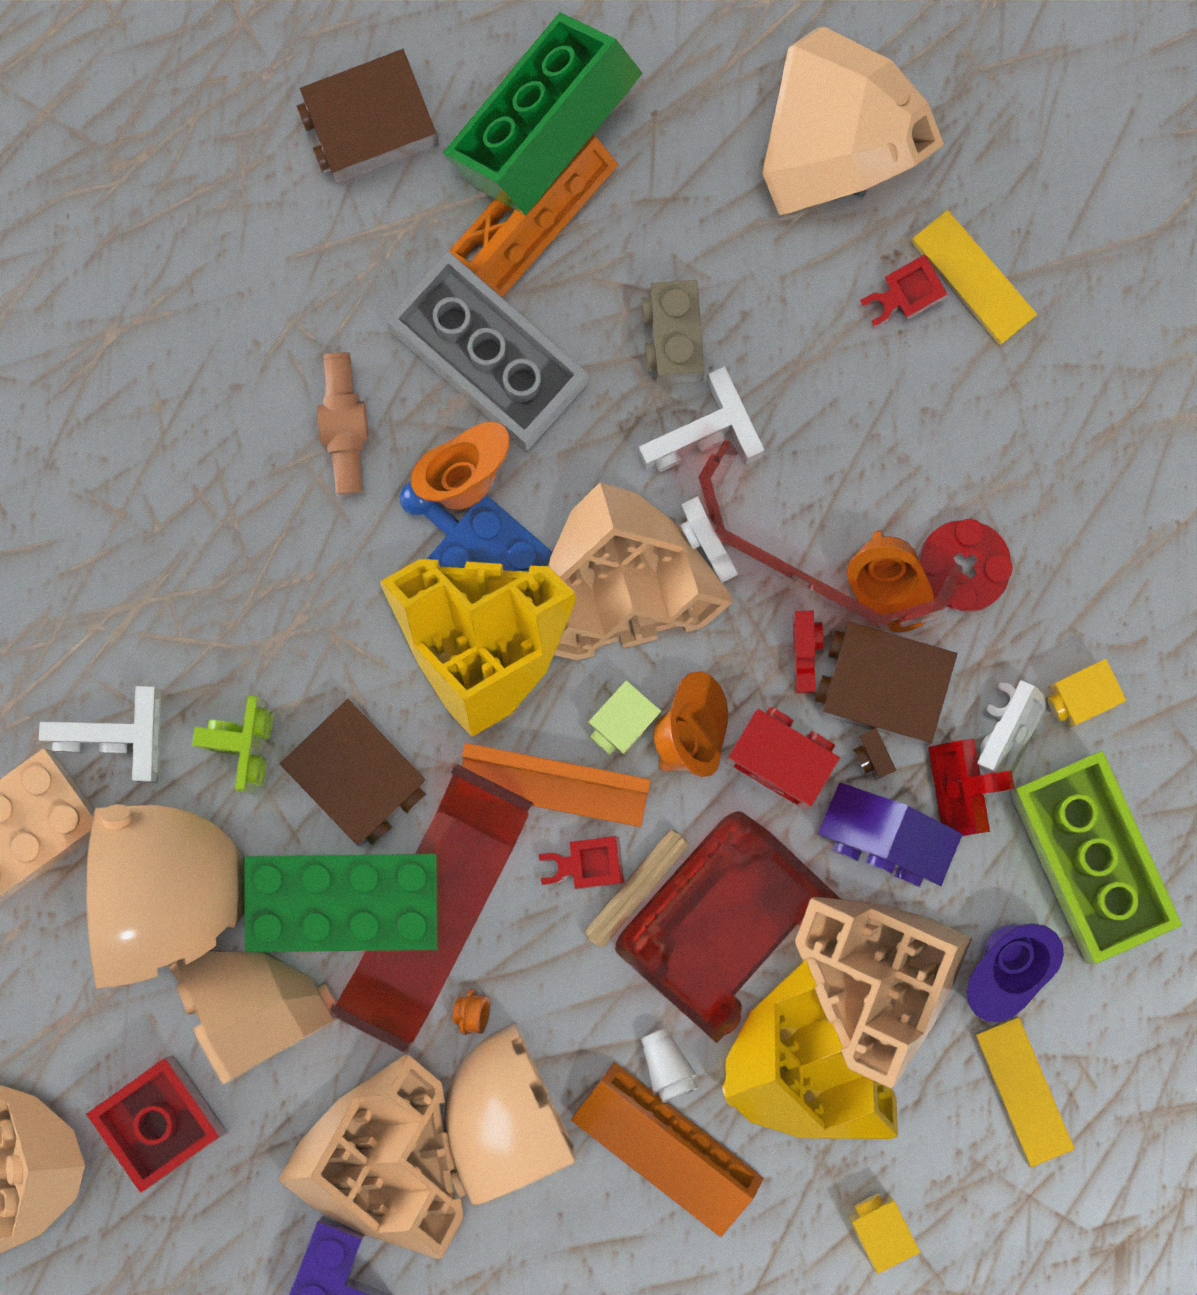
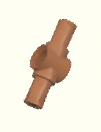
M350 353L324 354L326 396L322 397L323 405L317 406L321 446H327V453L331 454L336 495L362 493L360 451L364 450V443L369 442L365 402L359 400V394H354Z

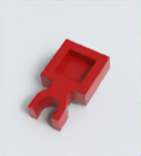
M924 254L884 277L891 288L885 293H872L861 299L860 302L864 308L874 302H880L884 305L883 314L871 321L877 329L890 321L893 313L902 308L907 319H910L949 296L927 256Z
M814 610L795 611L792 615L795 694L814 693L816 691L815 650H823V623L814 622Z
M617 836L570 842L571 856L567 857L557 853L538 854L539 861L554 860L558 864L557 874L551 878H541L542 885L560 884L570 876H573L574 887L578 890L624 884L620 840Z

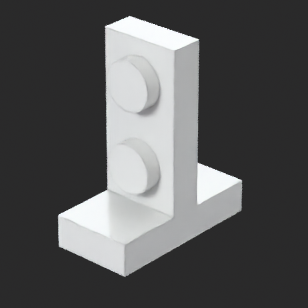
M725 366L709 373L706 381L719 410L639 446L638 455L645 470L654 466L657 467L659 472L672 468L684 461L683 453L699 447L701 452L711 450L726 441L724 434L729 432L745 465L762 458L765 450Z
M135 686L134 724L39 722V741L52 743V752L79 753L81 744H99V753L127 754L128 745H133L132 781L138 783H158L161 690L150 686Z

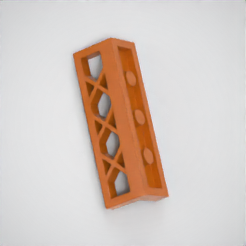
M592 135L526 216L514 209V213L507 221L498 224L501 216L513 208L494 199L449 252L503 298L619 164L598 138ZM483 244V248L471 262L465 259L475 246Z
M464 743L462 752L463 763L457 787L458 792L640 828L642 826L651 779Z

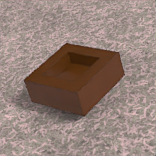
M877 728L855 738L859 747L853 749V753L864 775L872 772L876 781L897 771Z

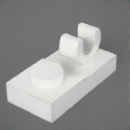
M1022 680L1017 689L1011 684L999 683L997 688L1003 694L1010 696V701L1004 708H996L993 705H988L987 711L999 720L993 732L984 738L980 747V758L977 764L988 773L1012 770L1013 775L1048 704L1047 697L1036 686Z

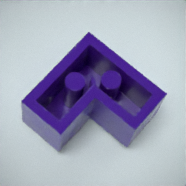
M841 782L838 784L818 832V835L835 842L832 849L833 852L858 861L861 854L868 856L866 864L890 874L896 868L895 878L919 888L923 880L942 886L963 835L908 805Z
M322 1216L315 1226L289 1295L391 1294L350 1279L366 1235Z

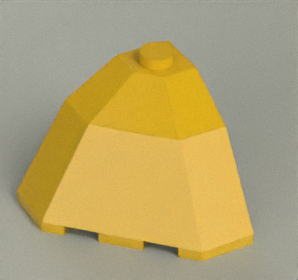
M419 559L380 581L419 667L448 712L471 737L511 715L545 676L576 602L575 592L547 566L530 565L529 571L524 572L503 570L502 564L466 562L464 568L442 567L439 564V560Z
M804 960L748 1015L726 1058V1080L723 1082L722 1088L727 1103L731 1107L736 1108L750 1123L797 1138L890 1140L898 1137L897 1097L893 1088L891 1089L848 1068L841 1052L843 1048L833 1022H828L814 988L817 986L807 961Z

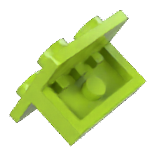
M248 695L243 726H238L237 723L209 720L208 728L195 727L192 746L209 752L239 755L235 790L255 795L256 785L263 786L266 778L267 758L262 757L261 747L262 740L270 739L274 712L268 710L267 702L260 697Z

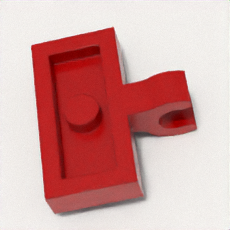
M974 738L929 746L928 750L941 823L962 833V836L990 832L984 794L1015 789L1012 770L981 775L979 764H977L978 757Z

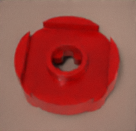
M975 519L951 521L937 528L923 543L918 559L933 590L935 605L958 613L978 612L993 604L1004 593L1013 571L1010 552L1003 538L993 528ZM959 554L963 558L971 556L976 562L972 567L975 576L969 578L967 575L962 574L957 577L952 571L957 565L953 558Z

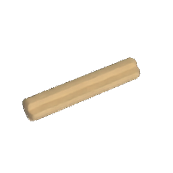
M668 831L586 928L585 936L597 947H604L689 846L688 841L677 831Z

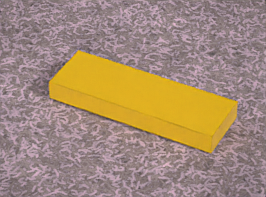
M948 209L912 238L911 243L921 255L925 254L933 269L999 346H1002L1038 315Z
M1014 1017L974 1034L1029 1167H1035L1075 1150L1020 1017Z

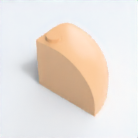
M117 804L95 808L87 861V919L91 962L96 989L133 984L158 977V968L174 963L182 958L185 965L214 948L217 945L216 937L227 927L234 928L245 912V860L238 847L224 831L203 817L168 806H125Z
M516 1022L498 1030L478 1043L464 1058L455 1072L445 1105V1130L448 1132L450 1151L456 1169L450 1171L451 1182L460 1198L468 1195L472 1206L491 1201L533 1183L574 1163L576 1159V1149Z

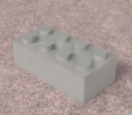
M448 250L385 319L387 327L392 334L492 422L503 425L510 437L526 452L588 384V373Z

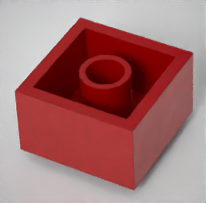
M771 706L766 712L757 708L725 763L801 809L806 810L812 807L841 758L832 753L835 744L813 731L804 736L790 728L794 720Z
M173 1055L165 1057L86 1113L140 1193L152 1187L227 1133Z

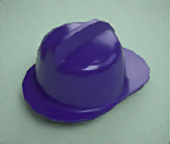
M1012 923L1001 926L993 931L986 940L982 952L983 958L969 976L966 989L968 1005L976 1016L987 1022H1002L1017 1015L1043 986L1054 977L1061 967L1064 950L1063 943L1057 933L1045 925L1032 923L1023 925Z

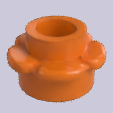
M470 989L466 997L459 996L456 999L453 1008V1023L459 1025L461 1034L466 1035L471 1032L482 1034L485 1031L490 1015L489 997L478 995L475 989Z

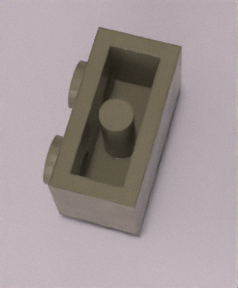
M697 280L651 283L650 297H642L643 325H652L653 343H645L647 371H656L657 385L703 382L705 370Z

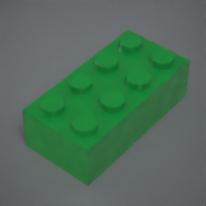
M559 12L448 145L443 154L472 186L526 216L560 173L570 164L571 160L593 133L599 129L600 125L622 98L627 95L643 73L617 39Z
M438 854L244 856L245 952L439 950Z

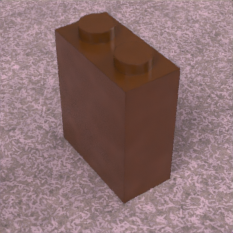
M404 49L300 88L304 103L296 105L306 132L312 129L316 130L321 145L313 147L322 174L331 171L336 184L439 145L436 130Z
M849 621L845 625L843 632L835 630L830 644L828 657L835 659L831 676L822 675L818 686L815 702L822 704L820 715L870 730L877 728L880 733L928 746L933 743L958 653Z
M348 698L279 763L359 847H362L366 842L372 847L376 845L393 828L388 821L400 809L408 814L427 795L422 788L428 781Z

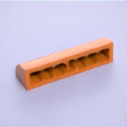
M613 1062L570 1119L719 1237L725 1234L751 1203L764 1180V1177L667 1102L662 1103L661 1098L657 1094H653L652 1090L616 1062Z

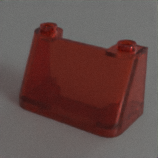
M736 811L724 817L625 927L617 939L615 950L635 971L711 1039L718 1043L724 1035L731 1033L741 1020L742 1003L735 994L796 925L801 926L811 898L842 899L769 830L745 813Z

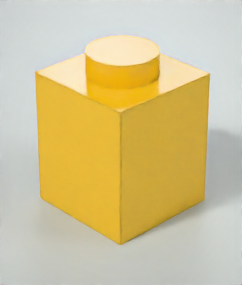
M1107 659L1048 686L1052 693L1051 696L1047 697L1049 706L1057 721L1062 722L1065 720L1068 728L1076 726L1127 701Z
M876 1194L854 1206L857 1213L849 1216L848 1219L877 1274L921 1253L895 1200L891 1196L882 1200L880 1194Z

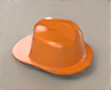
M483 422L427 452L416 463L411 473V487L415 494L425 501L439 502L449 509L456 510L470 508L479 503L487 495L491 484L494 482L496 470L506 458L510 447L508 431L497 422Z
M881 530L875 531L872 540L866 542L849 561L846 570L848 582L862 612L871 623L881 629L892 632L912 631L923 626L932 616L935 606L933 590L913 547L899 537L884 536Z
M697 671L690 672L681 679L676 690L672 708L655 723L653 739L659 754L658 766L662 771H690L699 777H708L718 770L729 712L724 692L720 684L711 675Z

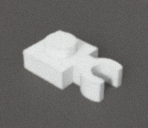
M697 496L682 504L688 521L681 524V527L693 550L702 546L722 583L739 575L699 497Z

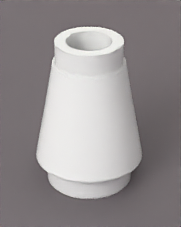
M667 1028L651 1033L641 1039L653 1094H659L662 1103L670 1102L697 1089L693 1079L697 1074L673 1038L670 1037Z

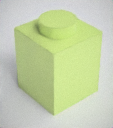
M626 680L588 722V725L595 730L589 737L608 755L617 750L624 756L661 715V711Z

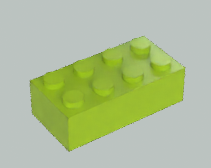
M1103 751L1091 754L1009 791L1086 964H1098L1183 926Z

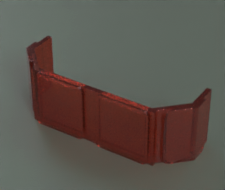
M724 439L716 455L714 453L711 454L698 478L711 521L717 527L715 533L720 537L719 541L726 548L793 584H796L797 581L802 583L816 597L877 630L883 631L886 629L891 631L893 626L897 624L905 628L946 615L958 593L957 584L963 575L962 566L955 563L934 601L882 615L731 533L719 493V487L738 452L730 441Z
M458 764L451 771L452 778L443 799L415 853L439 855V950L365 951L357 969L338 1001L332 1004L329 1010L331 1011L330 1015L404 1053L409 1052L430 1014L534 806V803Z

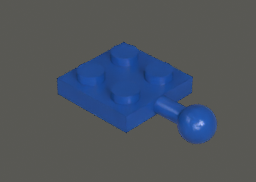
M411 481L400 492V504L406 513L415 517L425 516L447 535L427 558L439 560V564L442 567L464 568L466 562L502 564L503 570L528 572L530 565L545 566L553 553L487 495L479 503L473 505L462 519L458 521L439 503L425 501L418 497L411 487Z

